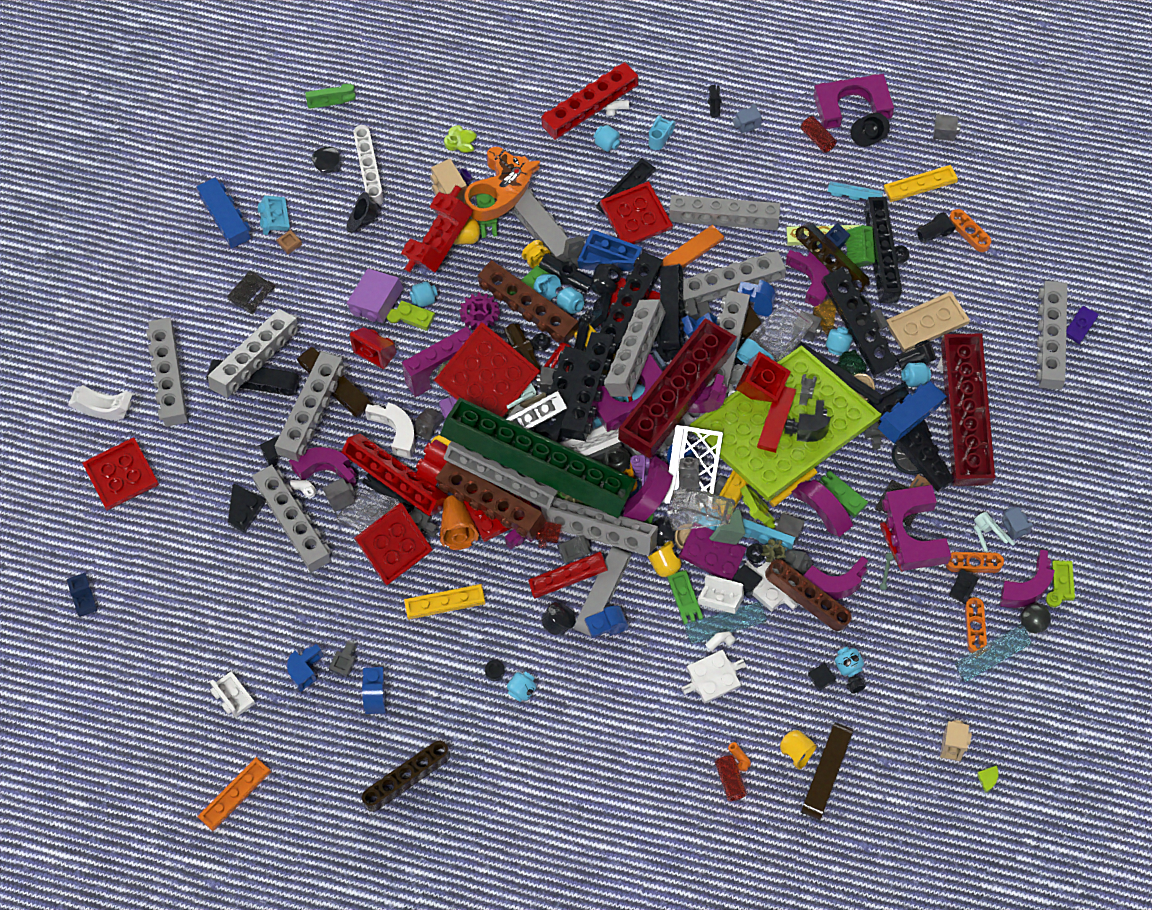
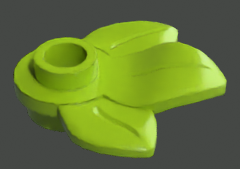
M455 125L449 129L448 135L444 138L445 147L450 151L458 149L464 153L472 152L474 147L470 143L476 139L477 134L471 130H463L460 125Z

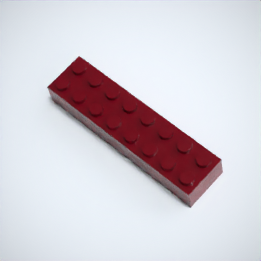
M705 318L619 427L618 440L651 459L734 352L737 336Z
M982 333L944 334L941 341L944 389L947 396L945 401L951 473L954 480L952 485H992L995 480L983 335Z

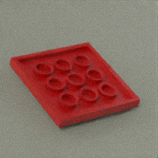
M481 322L433 381L454 399L458 400L460 397L503 417L509 410L507 405L518 399L540 370Z

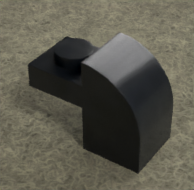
M816 400L815 415L799 414L797 441L816 442L827 435L831 417H827L824 400Z

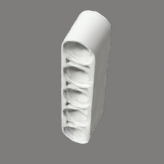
M360 125L354 129V138L365 191L369 194L370 199L380 206L383 203V193L371 135L367 126Z

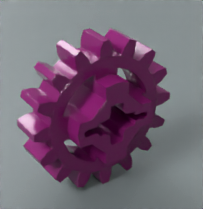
M478 292L477 296L471 294V299L464 298L465 303L460 304L461 309H459L461 322H465V327L471 325V330H474L481 322L486 326H495L494 320H499L500 310L498 302H494L493 296L488 298L487 293L481 296V293Z

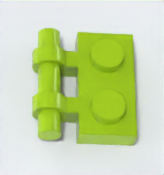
M747 485L741 488L742 500L750 508L749 514L755 520L759 519L768 528H775L774 517L768 512L767 504Z

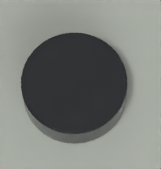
M498 660L489 661L485 666L486 677L491 681L501 680L505 675L503 663Z

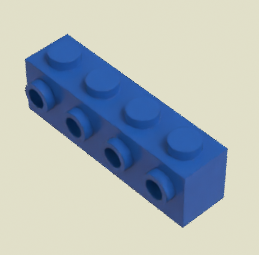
M216 177L196 186L199 197L231 249L251 239L249 235L251 229L248 223L242 221L241 218L243 216L240 210L234 208L233 205L235 203L230 195H226L225 192L227 190L222 182L219 183Z
M931 381L924 386L921 384L914 391L913 395L911 393L908 394L902 404L898 402L892 408V412L889 413L887 411L880 418L882 422L878 429L895 444L936 411L947 396Z

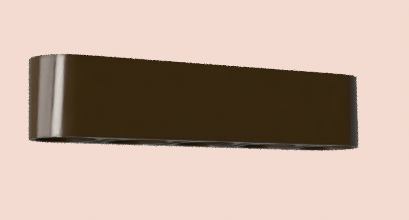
M808 222L797 228L796 238L831 273L846 267L852 277L851 282L853 286L857 287L860 293L869 287L870 280L868 276L813 223ZM804 228L809 231V236L804 234ZM817 241L822 244V249L818 248ZM830 254L834 255L835 262L830 259ZM856 280L862 283V287L856 284Z
M311 346L297 357V361L310 374L320 353ZM344 375L339 377L337 388L331 395L354 417L358 418L365 412L367 404H372Z
M834 722L801 811L802 814L821 820L854 729Z
M443 741L433 742L367 788L362 793L365 809L370 812L381 809L445 764L449 759L447 744ZM439 749L445 751L441 756L435 755V752ZM422 761L428 762L427 766L423 768L418 767V764ZM404 773L411 774L410 778L405 780L401 779V776ZM387 785L394 786L391 791H384ZM368 798H377L374 803H367Z

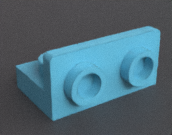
M264 195L262 201L258 204V213L261 215L260 227L263 229V235H268L270 230L288 231L290 225L285 197Z

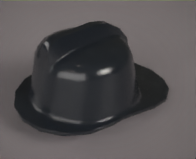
M876 112L858 119L851 127L850 134L852 140L861 147H867L881 141L889 133V120L883 114Z
M363 192L358 197L355 207L349 216L346 225L349 233L356 231L360 225L372 223L376 218L379 204L371 200L367 192Z

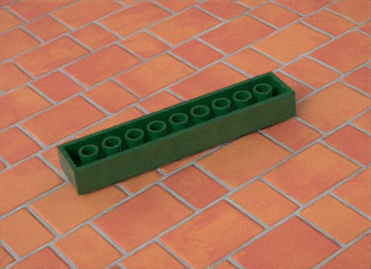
M460 397L446 417L440 436L449 441L464 446L616 518H619L636 482V479Z

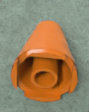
M450 495L443 503L440 542L442 546H449L451 550L469 548L474 540H478V530L464 502Z

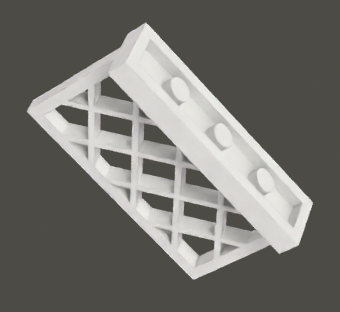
M601 425L592 429L586 441L567 439L559 444L587 456L621 442L618 440L619 428L607 432L604 426Z
M676 425L669 473L673 475V478L664 498L665 503L711 509L723 432ZM688 431L696 432L700 440L691 445L687 439ZM709 435L718 436V442L714 447L710 448L704 439ZM703 441L708 451L699 456L693 447ZM691 449L705 468L699 476L707 471L712 477L711 483L704 486L699 480V484L702 487L700 491L693 495L691 490L686 488L691 497L686 501L678 500V491L682 489L679 488L678 468L680 458H684L685 452ZM711 452L715 458L714 464L707 467L701 458ZM704 490L709 497L708 504L699 503L695 496Z

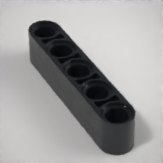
M675 264L660 268V301L666 312L660 326L663 351L681 349L684 346V324L682 322L684 318L683 269L681 264Z
M222 360L211 361L206 376L207 380L208 375L223 362ZM261 367L239 388L294 396L300 377L294 372Z

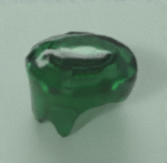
M855 349L843 352L837 362V366L853 376L858 373L865 374L867 371L864 360L857 354Z

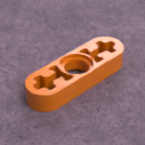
M953 210L949 218L956 226L955 230L975 250L979 252L988 251L991 245L990 236L963 210ZM971 227L975 230V232L973 234H969L965 231V229Z
M952 552L949 563L945 565L951 572H960L962 569L972 573H997L1004 565V558L998 553ZM976 558L980 561V565L974 567L969 563V560ZM952 559H956V562H958L956 566L952 562ZM992 559H994L996 563H998L997 566H994L993 563H991Z
M972 597L965 605L967 647L970 653L980 655L987 646L984 603L981 599ZM972 604H975V606L978 608L976 611V616H973L974 611L973 608H971ZM970 623H980L981 629L973 630ZM975 636H979V637H978V644H980V648H979V649L976 648V645H973L974 642H975V639H976Z

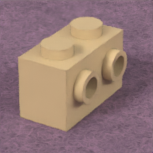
M958 720L948 721L943 734L940 758L961 761L964 752H967L968 745L971 742L972 733L968 732L969 725Z

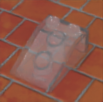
M785 300L748 339L755 341L773 356L775 362H779L794 351L813 326L814 321L788 300Z
M357 488L352 495L355 502L344 507L336 519L362 532L400 502L392 497Z
M678 488L673 490L667 509L672 531L730 524L735 500L695 488Z

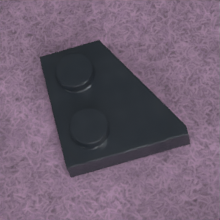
M233 484L228 524L246 533L265 505V499Z

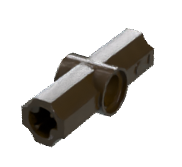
M509 324L504 329V333L511 347L541 371L540 365L534 356L532 345L529 339L525 338L519 324Z

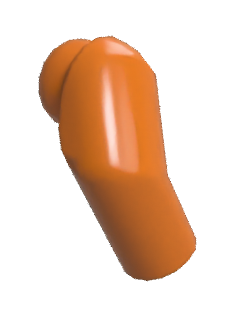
M733 742L728 746V750L739 762L737 765L738 769L746 772L748 767L751 766V760L738 744Z

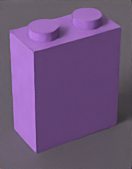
M367 268L347 301V305L354 316H362L372 322L378 321L383 323L404 288L398 277Z

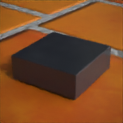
M825 663L808 672L809 678L818 691L836 682V678Z

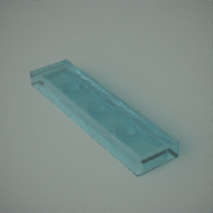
M757 602L738 608L735 614L724 612L685 624V630L690 644H695L711 639L717 633L735 632L764 623L767 619L761 603Z
M1020 625L956 662L955 665L962 681L967 682L1031 645L1032 643L1025 626Z

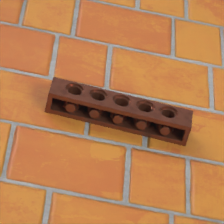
M491 260L477 275L479 286L484 291L493 293V296L498 301L507 303V306L512 311L521 313L526 321L535 323L540 331L549 333L554 341L567 343L578 331L579 325L576 319ZM497 281L502 282L500 285L494 284ZM512 291L517 292L515 295H509ZM524 302H531L530 305H523ZM539 312H545L543 316L537 315ZM554 322L560 323L558 326H552Z
M448 461L435 478L440 490L445 493L450 492L454 494L453 496L461 502H468L476 511H479V509L484 511L487 517L492 520L498 519L503 526L508 529L512 527L524 538L528 536L533 539L546 522L541 511ZM477 490L476 493L470 494L472 491ZM493 499L491 502L486 503L487 500ZM519 517H524L522 520L517 521Z

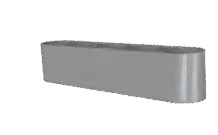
M614 546L610 549L605 560L608 571L598 574L576 620L574 630L591 636L584 620L586 617L602 612L604 608L609 606L628 566L631 553Z

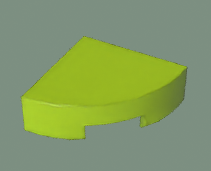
M997 766L977 773L985 793L990 791L997 782Z

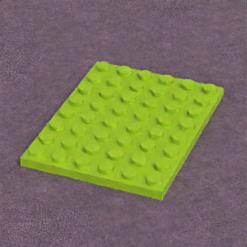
M802 345L777 362L791 371L785 387L796 389V395L788 419L795 418V422H799V414L815 415L816 400H824L827 417L831 418L829 431L823 439L816 442L797 441V433H793L790 436L789 434H784L783 430L776 453L758 449L757 444L772 402L752 400L739 391L726 398L719 409L706 412L689 424V427L723 432L719 457L767 501L777 496L881 418V413ZM803 374H806V378L812 380L814 376L817 377L812 399L808 398L807 406L799 404ZM709 435L704 440L712 448L717 444L718 436Z

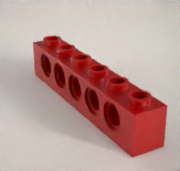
M626 62L615 66L613 70L601 75L598 80L589 83L584 89L574 93L569 99L560 102L552 110L546 111L541 116L542 127L554 140L558 139L605 108L608 104L637 87L638 75Z
M361 433L347 438L341 453L349 458V460L428 516L441 512L444 500L448 497L447 494L417 476L416 472Z

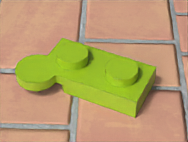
M401 300L398 308L391 309L386 318L390 323H397L401 319L404 323L428 331L435 318V313Z
M1052 561L1051 569L1055 570L1052 579L1053 592L1047 594L1046 603L1050 607L1055 608L1060 606L1062 600L1074 601L1075 590L1073 562Z

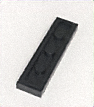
M641 158L602 199L643 184L655 172L656 167ZM599 201L596 204V209L605 214Z

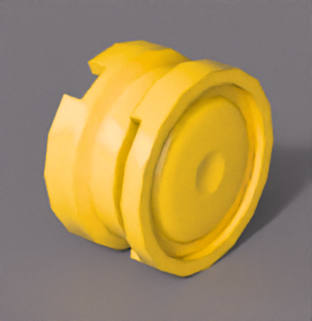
M535 240L524 248L521 256L524 260H527V264L531 268H534L536 265L539 266L546 253L550 254V250L543 246L541 240Z

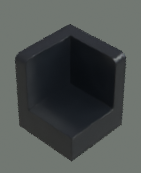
M280 435L259 445L269 466L273 465L274 467L277 465L275 458L280 455H277L275 444Z
M744 564L734 575L732 581L743 584L744 595L750 599L753 596V590L762 581V576Z
M961 569L949 596L966 605V602L970 599L977 586L979 578Z

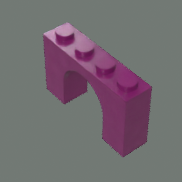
M884 73L830 83H820L814 86L813 96L823 130L841 127L842 115L838 101L849 95H857L866 99L871 106L872 113H881L887 119L893 117L894 106Z
M467 326L401 362L405 383L414 397L431 389V373L440 364L450 360L472 334Z
M651 354L648 355L639 377L645 390L638 399L631 402L617 401L610 396L605 386H603L602 400L597 404V417L607 432L616 430L622 425L662 374L661 369Z
M932 485L886 492L885 498L882 500L883 510L887 511L888 515L886 519L888 529L892 530L893 534L891 535V542L893 547L896 546L897 550L896 562L898 565H901L902 571L948 564L950 561L951 553L947 538L918 541L910 537L903 527V520L907 516L934 511L937 501Z

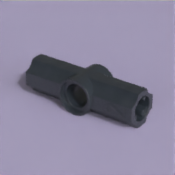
M548 253L543 256L539 268L559 277L563 285L570 284L586 294L589 292L592 277L577 270L572 262H563Z

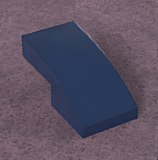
M836 223L825 234L839 249L844 246L851 236L839 223ZM821 243L818 245V248L822 249Z
M86 573L68 578V587L78 617L98 611Z

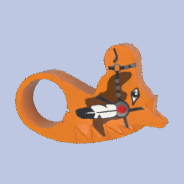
M491 147L487 151V165L490 169L496 171V176L476 181L467 187L465 191V204L473 210L470 217L478 221H488L507 213L517 204L527 190L532 174L540 168L538 166L540 161H529L525 156H513L501 147ZM477 194H488L496 198L497 201L491 207L478 208L470 202V199Z

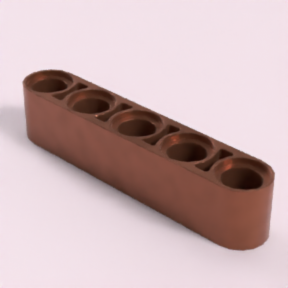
M777 559L768 566L765 571L766 579L831 629L842 631L850 623L852 615L845 607L784 561ZM772 568L777 569L780 574H776ZM788 580L793 581L796 586H792ZM805 592L809 593L812 598L806 597ZM821 605H825L828 611L822 609ZM837 617L842 618L844 623L839 622Z

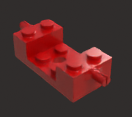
M455 185L450 194L438 192L433 198L430 208L439 215L433 221V225L424 236L422 243L410 238L405 244L401 254L409 259L404 268L408 273H411L415 264L436 273L471 216L473 210L456 198L462 190L459 186Z

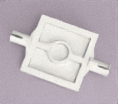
M747 561L745 565L762 576V581L753 590V596L771 612L783 603L787 604L792 610L798 606V603L766 579L765 571L771 563L765 562L762 566L756 568ZM772 568L776 574H780L777 569ZM788 580L792 586H796L793 581Z
M723 650L718 651L687 666L686 669L691 676V683L681 687L682 692L686 695L695 690L700 694L705 704L739 688L741 684L736 676V670L746 667L743 659L732 664L727 659Z

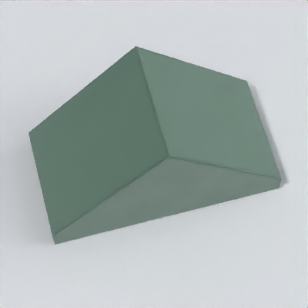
M737 508L718 526L709 539L737 545L745 535L741 511Z

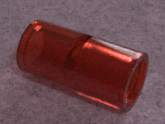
M814 116L805 119L800 126V129L823 153L832 150L837 143V140Z
M727 755L717 759L714 763L727 800L731 802L747 796L734 755Z

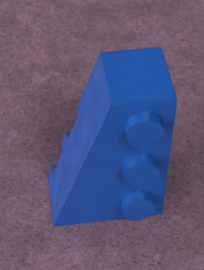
M591 229L577 260L579 269L595 270V267L599 264H612L621 268L622 271L632 272L634 262L637 257L641 256L643 247Z

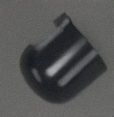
M612 264L597 265L591 279L592 291L599 296L606 292L612 295L617 289L616 283L621 279V268ZM609 271H615L618 277L610 279L608 277Z

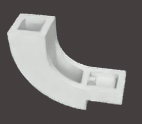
M82 385L74 389L68 406L90 416L108 420H119L125 417L126 411L130 408L132 394L125 391L115 396H108L97 393Z
M391 403L387 404L386 409L379 405L372 406L367 404L365 410L367 420L389 425L396 431L391 446L393 455L412 459L416 439L409 416L401 408Z

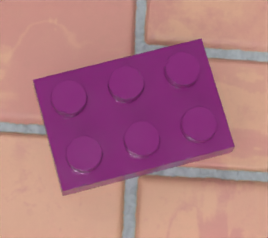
M695 521L690 528L678 557L718 578L732 581L746 548L738 543L735 545L710 540L709 538L714 531Z

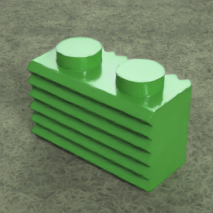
M861 225L846 230L851 235L846 242L847 257L859 268L874 264L873 228Z

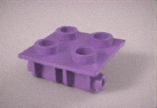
M634 455L630 462L635 476L642 478L643 486L648 476L650 459L644 455Z

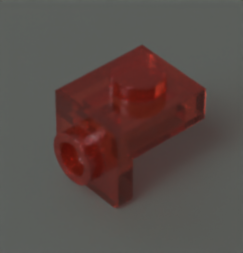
M551 522L543 524L535 537V540H538V548L546 549L547 542L558 543L561 531L560 524Z

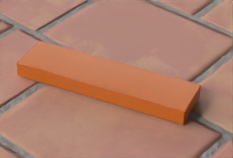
M712 224L663 258V265L681 264L683 269L723 241L724 236Z
M256 757L197 816L198 819L213 832L271 773V770Z

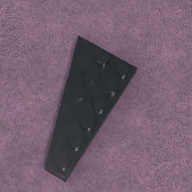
M906 381L883 393L884 399L881 404L876 405L871 401H868V403L881 413V417L887 411L889 413L892 412V408L898 402L902 404L905 397L909 394ZM923 420L895 444L933 488L939 492L951 485L954 480L945 461L941 460L938 454L939 449L937 445L933 444L931 432L925 420Z

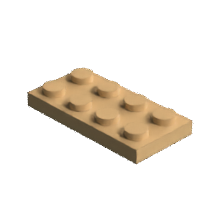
M951 291L886 320L888 329L903 352L914 348V345L921 341L934 340L970 322Z

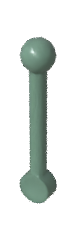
M887 553L885 557L887 562L883 581L880 584L881 590L887 589L886 581L890 562L893 560L892 553Z

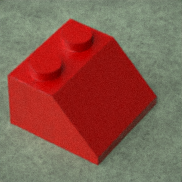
M363 327L349 334L353 353L382 369L387 367L397 353L395 343L389 338L379 336L375 330Z
M758 352L749 360L736 390L752 400L777 402L791 371L763 353Z

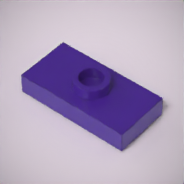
M1082 306L1066 329V337L1081 344L1099 314Z

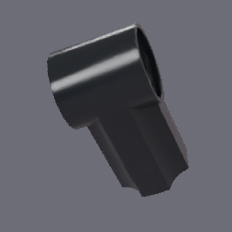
M943 212L935 216L931 222L918 227L916 233L919 240L926 243L940 235L942 237L950 235L954 232L956 226L948 215Z
M930 340L921 341L915 344L914 348L896 355L901 370L908 363L926 364L936 359Z

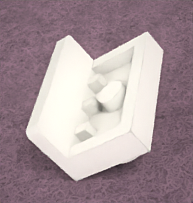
M706 575L705 587L698 597V604L735 614L744 598L743 584Z
M232 672L216 683L214 680L210 681L212 689H210L211 693L216 699L221 698L224 702L221 705L227 714L232 713L236 718L255 704L254 700Z

